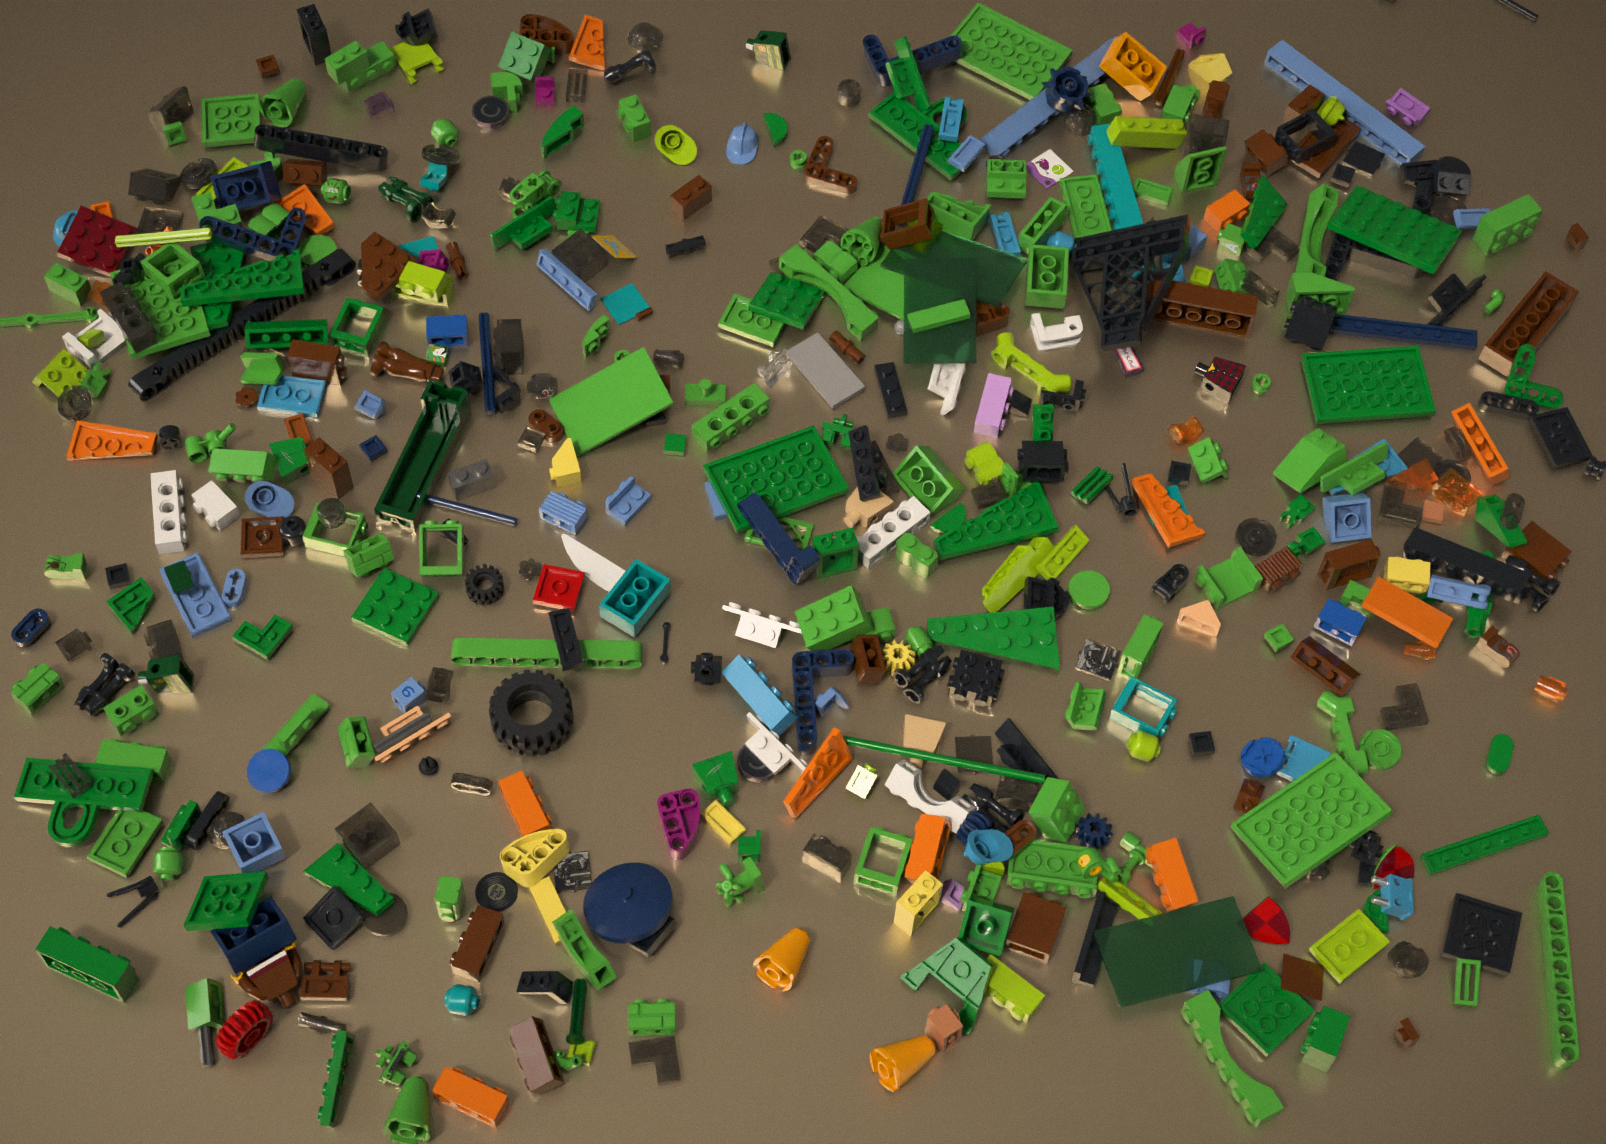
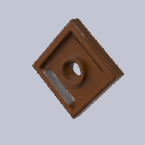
M284 516L243 518L241 526V558L284 556V542L279 533V525ZM261 536H267L265 540H259Z

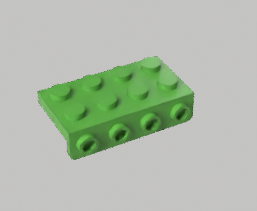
M1033 840L1016 856L1009 858L1006 885H1011L1016 889L1032 888L1037 892L1053 891L1059 895L1074 894L1087 899L1096 895L1098 875L1092 878H1083L1081 874L1082 869L1077 864L1076 858L1078 853L1087 847Z

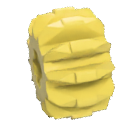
M893 640L892 645L886 643L882 656L886 672L891 670L892 677L898 669L908 670L915 665L916 660L914 658L916 653L911 651V644L904 646L903 640L900 644Z

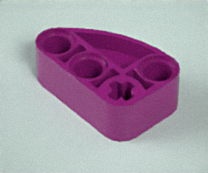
M691 788L663 794L657 801L658 816L670 857L675 860H682L689 854L699 833L700 801L698 793ZM686 800L694 801L692 804L684 803ZM672 824L678 826L676 829L668 828V826ZM676 844H681L684 847L681 849H675L673 846Z

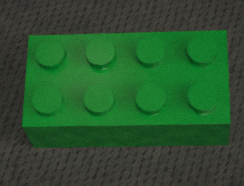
M50 926L35 948L44 965L125 1003L139 980L135 973V968L130 964L131 961L123 955L116 957L110 954L111 952L101 945L98 947L90 945L91 942L84 937L79 936L75 938L71 936L68 930L62 927L56 929Z

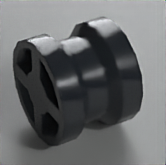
M166 425L159 429V436L162 438L160 445L163 449L174 450L181 446V439L178 437L180 430L177 426Z
M1592 456L1584 474L1587 476L1592 475L1599 481L1606 468V461H1599L1595 456Z

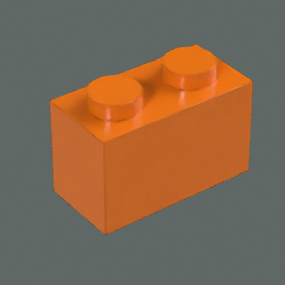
M1234 189L1206 207L1204 220L1219 234L1221 229H1225L1227 223L1234 225L1238 221L1245 220L1249 215L1250 203Z

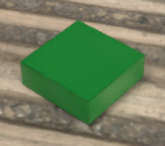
M666 433L664 454L684 456L686 435Z

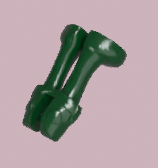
M390 176L386 182L378 186L379 192L386 200L390 202L396 201L406 208V218L412 223L420 219L422 209L430 211L435 204V197L432 194L416 191L408 187L407 182Z

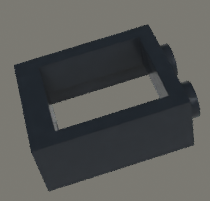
M315 4L296 9L302 38L315 66L325 63V58L332 54L326 27Z
M1312 108L1277 127L1275 141L1279 146L1282 145L1291 159L1300 164L1333 146L1337 133ZM1307 127L1318 138V141L1301 149L1289 136Z

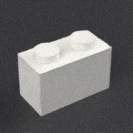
M212 480L192 494L194 509L199 514L203 513L208 524L211 527L216 526L220 532L240 518L237 506Z

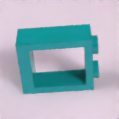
M1131 676L1114 704L1109 719L1134 732L1142 730L1157 736V738L1159 735L1163 737L1168 728L1166 724L1168 719L1173 720L1178 709L1175 708L1177 699ZM1133 694L1166 710L1156 728L1123 712Z

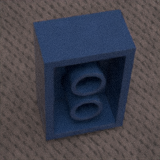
M272 896L258 904L250 926L213 929L210 931L235 975L297 940L287 918Z

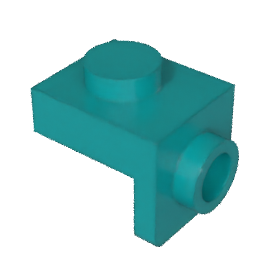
M429 161L428 172L421 178L420 186L427 187V189L432 191H438L447 182L448 165Z

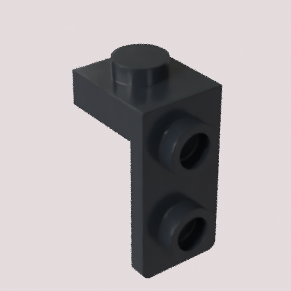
M494 365V378L506 390L495 397L496 409L502 414L521 402V389L516 382H511L504 369Z
M1076 379L1073 396L1041 390L1039 404H1053L1056 408L1078 412L1080 401H1084L1086 389H1083L1084 381Z
M523 971L516 992L519 994H548L560 1004H568L574 982L559 971Z

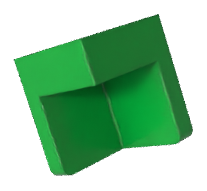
M756 830V836H740L738 838V863H742L748 857H751L754 863H760L761 830Z

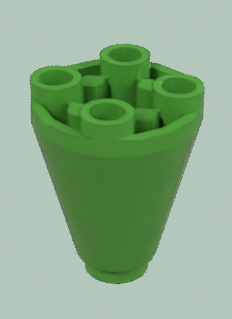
M869 218L846 231L841 238V249L852 255L861 266H866L877 255L881 241L880 232H882L881 218Z

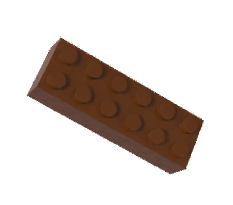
M1545 271L1487 341L1478 359L1508 377L1518 348L1521 345L1530 344L1537 350L1572 307L1579 291ZM1526 352L1525 354H1523L1524 362H1526V358L1528 355H1530V352ZM1516 368L1514 370L1517 374L1522 368Z
M1162 278L1153 281L1152 300L1163 281ZM1172 281L1153 321L1249 338L1256 317L1259 297L1230 290L1194 285L1192 283Z

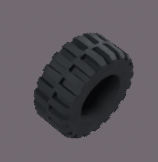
M523 670V674L516 672L511 674L512 678L503 679L501 687L496 686L494 689V696H491L489 701L491 726L499 743L503 742V747L507 750L513 748L514 753L521 755L522 752L526 753V756H533V753L543 755L546 754L545 751L548 749L550 751L555 750L557 743L562 744L566 740V735L570 734L574 718L572 700L568 689L564 687V683L560 679L555 680L554 675L550 673L544 675L541 670H536L535 673H531L530 670ZM527 701H540L552 709L550 715L544 721L535 725H523L511 717L514 709Z

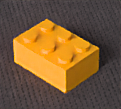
M1127 32L1113 40L1098 66L1138 101H1142L1153 94L1167 68L1166 65Z

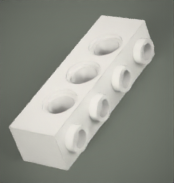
M176 470L150 473L155 545L158 553L161 555L185 551L184 543H187L188 540L186 530H183V525H186L185 513H182V507H185L184 496L180 494V490L184 489L182 477L178 478Z
M914 496L908 501L904 500L901 502L898 508L893 512H888L883 517V520L872 524L863 535L856 536L859 544L858 560L867 569L871 568L896 548V542L905 533L914 535L927 525L930 519V511Z

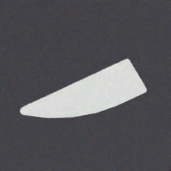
M567 534L561 535L565 549L574 565L581 572H585V576L609 592L625 573V570Z

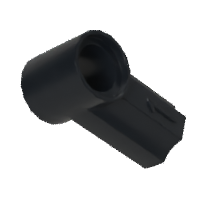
M1424 180L1417 183L1412 209L1419 210L1422 214L1428 215L1432 204L1431 199L1434 185L1430 181Z

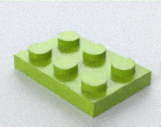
M1358 909L1309 948V951L1340 984L1386 948L1390 941Z

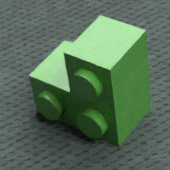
M211 192L191 197L199 223L203 217L211 216L243 227L236 204L216 209ZM211 225L203 226V228H210L211 230L213 229ZM225 231L222 234L226 235L230 234L231 232Z

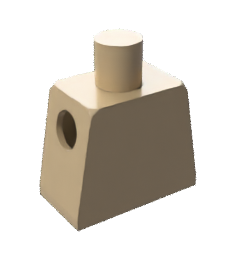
M857 486L846 501L845 511L848 515L843 520L850 528L857 523H860L865 528H869L872 524L882 520L888 512H893L894 501L880 491V496L862 502L859 498Z
M905 714L903 747L936 753L944 736L946 723ZM910 758L909 763L917 768H921L923 760Z

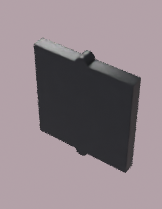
M1355 140L1352 147L1347 150V155L1343 159L1342 164L1372 177L1377 168H1380V163L1385 154Z

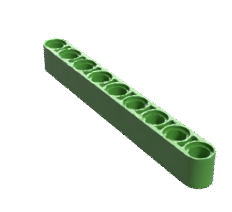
M456 638L452 643L451 662L456 665L562 667L555 639ZM578 640L584 662V667L579 668L634 669L642 666L643 645L638 641Z
M1548 872L1537 885L1551 1051L1554 1065L1559 1069L1567 1070L1577 1061L1580 1053L1564 884L1562 877L1558 873ZM1547 883L1552 884L1554 888L1549 887ZM1548 903L1553 904L1556 909L1551 908ZM1550 924L1555 925L1558 930L1553 929ZM1552 945L1557 946L1560 951L1555 950ZM1554 966L1559 967L1562 972L1556 971ZM1556 987L1560 988L1564 992V994L1559 993L1556 990ZM1558 1009L1563 1010L1566 1016L1561 1015L1558 1012ZM1560 1031L1565 1032L1568 1038L1562 1036ZM1562 1053H1566L1569 1056L1570 1060L1565 1059L1562 1056Z

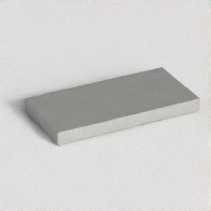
M818 332L786 351L788 359L832 409L865 391V385Z

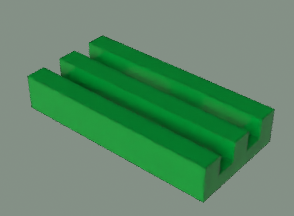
M1096 466L1071 490L1072 496L1088 504L1114 479L1113 474H1107L1106 470L1103 469L1101 471L1100 467Z

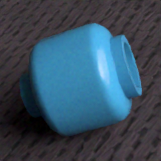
M1057 231L1049 236L1046 246L1069 247V255H1072V250L1077 247V244L1074 243L1072 235Z

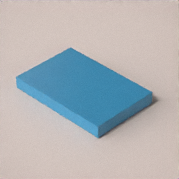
M281 375L277 384H263L257 408L259 411L290 415L303 413L305 417L318 418L327 383L324 380Z

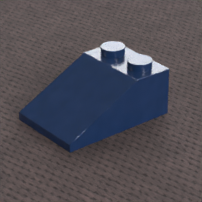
M271 161L210 176L219 209L236 204L237 209L241 210L282 199Z

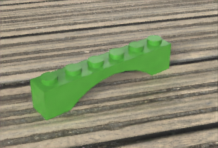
M1326 183L1310 192L1295 273L1312 272L1325 277L1326 266L1321 257L1322 240L1328 222L1337 207L1339 191Z
M796 244L779 257L778 268L786 276L825 290L836 301L843 312L847 330L860 342L877 329L879 317L876 312L865 306L863 301L858 297L856 298L847 286L838 282L832 273H828L818 261L811 258L805 249H801Z
M1206 990L1185 1001L1182 1007V1016L1188 1024L1192 1025L1195 1030L1196 1039L1204 1044L1211 1062H1215L1220 1069L1219 1074L1222 1080L1228 1082L1232 1088L1234 1099L1242 1104L1245 1109V1116L1257 1128L1279 1116L1284 1107L1271 1087L1249 1077L1230 1057L1220 1032L1219 1019L1221 1009L1210 991Z

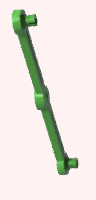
M87 307L85 312L46 315L28 313L21 317L0 318V327L25 325L27 328H35L38 324L85 320L93 323L99 318L98 310L92 307Z

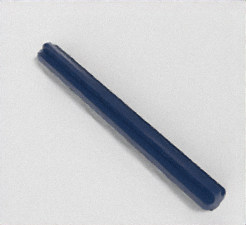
M925 124L923 126L901 205L911 203L914 200L934 131L932 125Z
M481 312L478 317L485 413L487 415H494L496 413L490 318L489 313Z

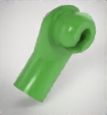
M1495 289L1491 293L1493 299L1484 306V309L1489 314L1496 310L1505 298L1504 292H1501L1499 289Z
M554 1051L560 1068L569 1071L582 1064V1059L578 1055L565 1058L566 1053L564 1051Z

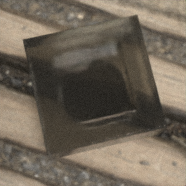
M526 426L518 441V447L537 453L545 439V433Z

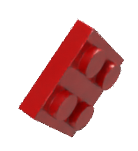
M544 564L533 597V604L556 609L569 607L571 612H575L585 572Z

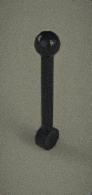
M665 622L662 625L664 640L663 653L660 656L661 663H667L669 660L667 655L668 630L671 627L669 622Z

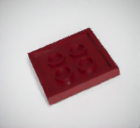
M80 206L57 251V256L111 277L110 272L119 269V263L123 260L129 248H118L115 244V237L136 234L137 228Z

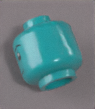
M455 984L447 990L444 1004L452 1014L470 1016L474 1010L479 1008L481 999L480 996H477V991L474 987Z

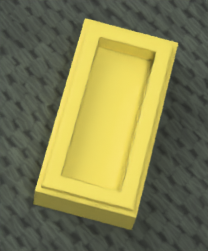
M717 800L700 813V817L730 846L746 833V828Z

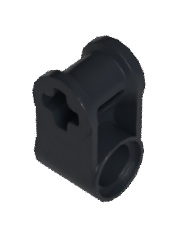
M1175 564L1153 584L1150 589L1151 592H1156L1160 595L1166 604L1170 603L1186 586L1189 576L1188 568L1183 564ZM1175 575H1179V576H1181L1182 578H1181V579L1176 578Z

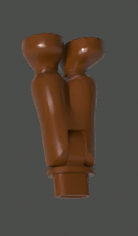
M384 341L379 344L377 354L373 357L370 374L373 376H378L384 369L390 376L429 382V380L441 381L444 369L436 367V363L413 356L400 348H391Z

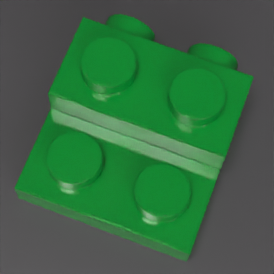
M562 191L561 196L556 198L558 210L554 209L553 221L557 222V229L596 233L601 206L600 200L581 198L580 192Z

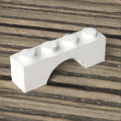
M905 759L896 763L885 783V786L889 788L891 793L906 799L910 806L919 808L927 815L946 817L952 824L951 833L957 834V830L960 828L959 825L976 809L975 806L960 796H956L949 801H939L932 798L923 787L922 771Z

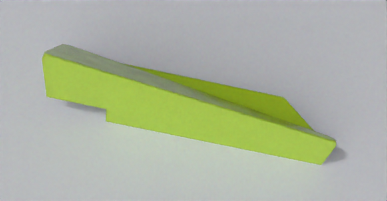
M1047 537L1032 538L1028 546L1017 545L982 588V594L985 597L983 604L990 613L999 611L1025 587V579L1028 576L1035 578L1040 573L1036 566L1054 548Z

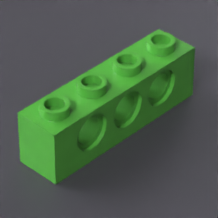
M753 383L691 425L692 437L706 452L715 449L727 438L735 436L740 429L751 425L756 418L767 414L770 410V398Z

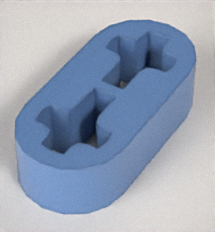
M232 569L226 575L222 599L228 608L239 607L243 601L247 578L241 569ZM237 576H239L240 579L237 580V583L235 585L233 580L236 579ZM233 592H235L236 597H234L233 600H229V598L232 597Z

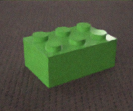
M1527 194L1482 215L1472 240L1485 255L1493 252L1497 253L1507 245L1511 246L1522 238H1529L1534 233L1535 226L1539 222V217L1543 210Z
M1030 244L1027 260L1025 306L1064 309L1067 296L1069 247Z
M852 585L795 611L806 647L810 651L830 650L856 638L857 635H863L873 630L861 594Z

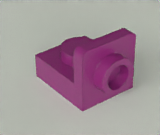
M1190 22L1178 29L1176 36L1191 49L1204 42L1207 29L1205 27L1198 29Z
M536 77L535 107H554V77Z
M441 249L420 251L418 264L446 273L449 267V260Z

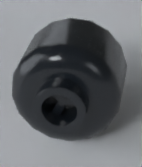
M294 515L284 518L279 525V533L283 542L292 547L304 543L302 538L306 529L304 520Z

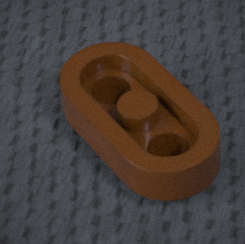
M540 409L530 413L528 418L530 427L544 439L554 443L563 438V426L551 415Z
M1021 820L1004 833L1013 844V854L1011 857L1016 856L1034 840L1036 827L1032 822ZM1024 831V832H1026L1028 835H1027V836H1023V835H1021V832Z

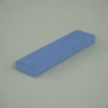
M546 248L541 249L536 265L587 311L593 310L598 294Z

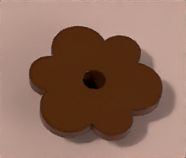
M247 386L235 394L237 397L235 401L239 406L249 407L258 401L257 391L255 389L251 390Z

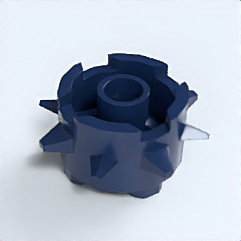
M1070 66L1064 67L1059 71L1053 68L1050 69L1051 80L1049 82H1042V85L1046 87L1047 104L1051 108L1063 112H1072L1076 108L1083 110V98L1092 96L1087 91V77L1081 76L1079 70Z

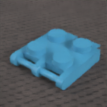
M1290 735L1288 738L1289 744L1284 751L1285 761L1287 760L1288 762L1285 768L1279 770L1276 775L1293 782L1328 758L1331 752ZM1293 744H1294L1295 747H1294L1292 753H1289L1290 750H1291V748H1292V746H1293Z

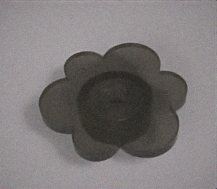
M896 433L894 436L890 435L886 442V448L892 450L895 454L899 453V451L906 452L908 449V439L904 438L901 433Z
M535 559L523 560L519 564V574L524 576L526 580H532L534 577L540 576L542 564L535 562Z

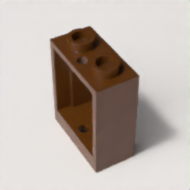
M925 198L884 210L883 219H881L882 232H880V238L889 250L932 238L934 210L928 199ZM918 220L917 225L895 230L896 225Z
M1370 539L1326 552L1317 573L1324 588L1330 590L1346 585L1350 580L1356 582L1372 577L1380 559V550Z

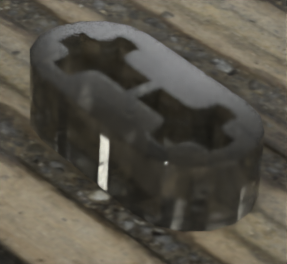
M1457 426L1445 429V441L1456 460L1463 462L1471 459V449Z
M1511 493L1503 503L1500 524L1506 529H1515L1521 521L1525 506V500L1521 495Z
M454 773L450 786L458 791L488 796L491 793L493 782L480 776Z

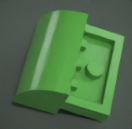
M988 159L986 174L987 197L1025 199L1026 161Z

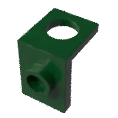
M184 560L164 567L174 594L195 587Z

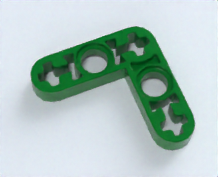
M1530 344L1521 345L1517 350L1505 382V394L1533 400L1538 405L1549 408L1561 406L1563 393L1560 389L1528 381L1535 361L1536 350ZM1526 352H1530V355H1528L1526 358V362H1524L1523 354H1525ZM1521 367L1524 368L1526 372L1522 375H1518L1515 373L1514 370L1516 368ZM1513 385L1517 386L1515 390H1511V387H1513ZM1536 389L1539 391V395L1531 396L1528 392ZM1553 395L1557 396V398H1555L1554 401L1550 400L1553 397Z

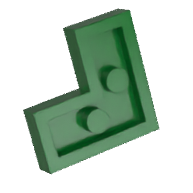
M275 614L263 630L244 621L232 638L233 641L268 660L292 631L293 625Z

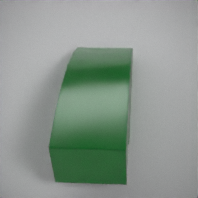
M575 105L564 111L546 132L541 143V154L544 159L574 140V132L584 127L583 113Z

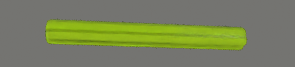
M210 228L120 235L115 237V244L118 248L210 240L212 239V231Z

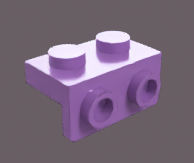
M1402 88L1396 92L1391 100L1387 99L1386 101L1387 111L1391 115H1398L1406 125H1413L1415 128L1419 126L1431 111L1430 107Z

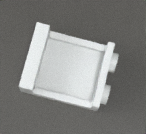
M102 309L97 311L99 318L77 335L73 336L67 332L62 336L66 348L92 371L93 366L98 361L102 364L127 345L123 325L117 324L114 317L109 312L105 313ZM91 329L102 330L105 341L91 350H88L76 339Z

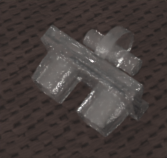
M782 348L779 352L772 351L768 355L769 364L767 366L761 364L757 368L758 376L765 380L768 387L772 388L782 376L789 378L792 375L790 369L792 361L787 355V349Z

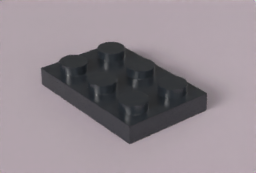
M1568 407L1530 416L1529 422L1553 469L1591 459L1593 455Z

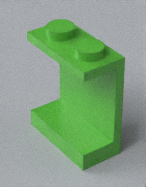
M1238 547L1233 550L1231 558L1207 570L1202 565L1199 566L1195 580L1198 586L1202 587L1207 593L1208 600L1219 609L1260 589L1263 577L1242 548Z

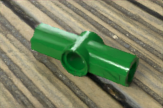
M1472 593V598H1478L1479 594ZM1492 593L1487 596L1488 605L1486 609L1467 606L1466 613H1468L1464 633L1468 637L1477 638L1484 634L1486 620L1489 617L1493 603L1491 601Z

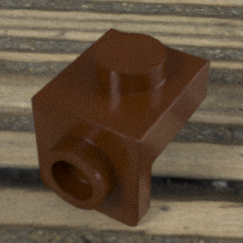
M1244 778L1233 808L1243 813H1247L1255 808L1260 802L1265 786L1257 781Z

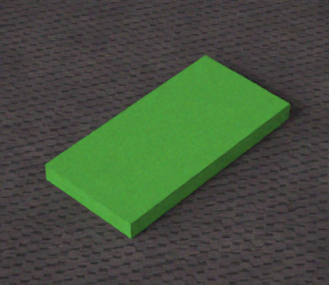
M1098 175L1060 178L1059 184L1064 203L1067 204V215L1074 242L1076 243L1077 238L1112 231Z

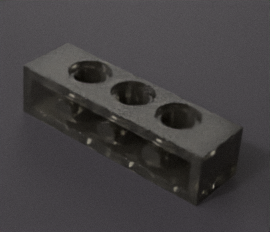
M118 282L99 292L105 306L135 354L158 343L155 335L158 333L152 323L148 324L150 320L145 311L140 312L142 308L137 299L133 300L134 295L129 287L125 288L122 282Z

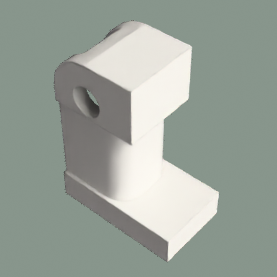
M1039 313L1031 315L1030 328L1039 353L1073 347L1080 343L1083 324L1079 315L1065 317L1063 324L1046 327L1043 326Z

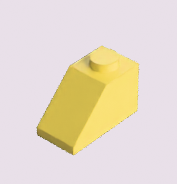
M1224 53L1200 55L1188 64L1189 68L1207 83H1211L1212 80L1225 82L1227 80L1226 77L1233 73Z
M571 438L565 440L552 458V468H549L551 480L556 481L557 488L581 482L580 468Z

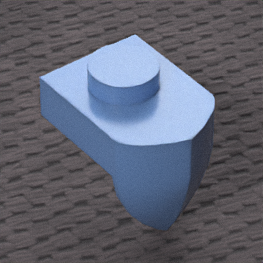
M364 390L354 409L372 419H378L385 414L386 404L384 399Z
M830 687L825 693H820L815 699V713L819 717H822L834 704L844 709H849L850 707L843 694L835 687Z

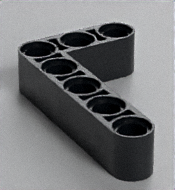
M1336 233L1325 263V277L1335 281H1339L1346 259L1412 279H1419L1424 272L1420 268L1339 233Z

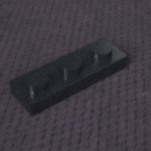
M894 362L874 365L887 419L906 416L907 407Z
M569 607L548 612L563 671L584 667Z

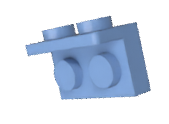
M631 475L627 480L621 482L614 494L611 493L605 501L606 513L626 526L652 499L651 494L635 484V477Z

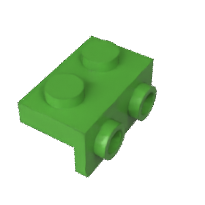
M1225 258L1214 268V273L1221 290L1254 294L1243 262Z
M1208 437L1188 447L1203 484L1221 475L1225 479L1229 477L1227 472L1229 465L1221 457L1220 453L1223 450L1218 441L1214 442Z
M1081 682L1075 683L1074 690L1071 691L1070 706L1066 710V720L1073 729H1098L1107 694L1104 689L1084 688Z
M976 865L975 870L971 869L967 882H970V886L968 889L964 888L960 899L961 902H964L962 910H966L967 902L971 895L994 902L1002 876L982 870L981 865Z

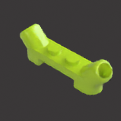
M1003 332L997 336V347L991 352V356L998 365L1005 370L1012 365L1038 384L1037 393L1039 394L1041 390L1056 393L1070 392L1072 381L1069 374H1052L1044 365L1038 364L1027 353L1017 349L1014 343V335L1011 333Z

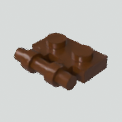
M321 960L304 962V971L312 972V975H302L301 1000H348L350 979L349 976H341V973L351 972V963H342V960H335L334 963H325ZM321 972H333L332 976L320 975Z

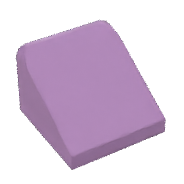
M954 879L945 880L940 902L960 910L964 903L960 899L965 887Z

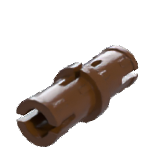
M450 242L446 245L450 256V264L454 267L458 280H462L461 274L466 279L469 273L465 266V258L460 253L458 243L453 242V248Z
M835 330L830 335L829 340L840 349L843 355L846 354L857 365L864 361L866 355L854 346V343L851 340H847L838 330Z

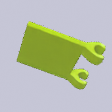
M402 42L389 48L395 55V61L404 71L410 83L417 81L415 69L431 62L437 72L444 70L442 59L436 55L428 42L419 46H412Z

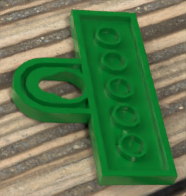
M894 92L869 111V118L915 153L923 126L925 124L932 125L934 131L925 161L949 180H953L962 172L948 163L949 158L962 143L959 140L957 142L939 140L940 125L933 120L938 114L943 112L945 98L936 101L931 105V108L921 112L904 98L898 100ZM964 104L959 130L967 121V109Z
M26 758L14 798L16 801L54 804L48 821L49 835L60 846L74 847L86 841L92 834L100 809L142 812L154 772L149 768ZM74 807H82L84 809L82 817L73 828L66 829L64 827V819L67 812Z

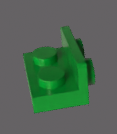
M189 800L187 805H181L161 838L162 844L168 847L179 848V851H181L187 834L202 813L197 802Z

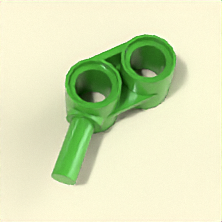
M230 423L223 431L212 430L206 433L205 441L200 436L188 437L185 440V447L189 461L198 463L210 459L213 448L227 449V438L236 430V425Z

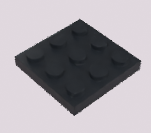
M1456 893L1452 903L1441 956L1453 960L1457 958L1481 961L1482 969L1508 976L1511 971L1522 913Z

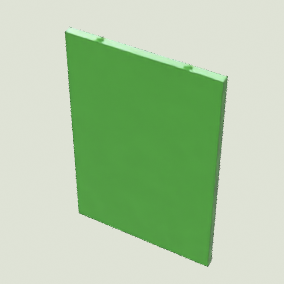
M884 243L878 248L875 258L866 266H861L844 284L855 297L908 324L907 314L955 302L969 288L968 284L896 249L889 250Z
M644 347L549 399L567 437L571 438L574 451L578 457L674 404L668 389L663 384L652 363V359Z

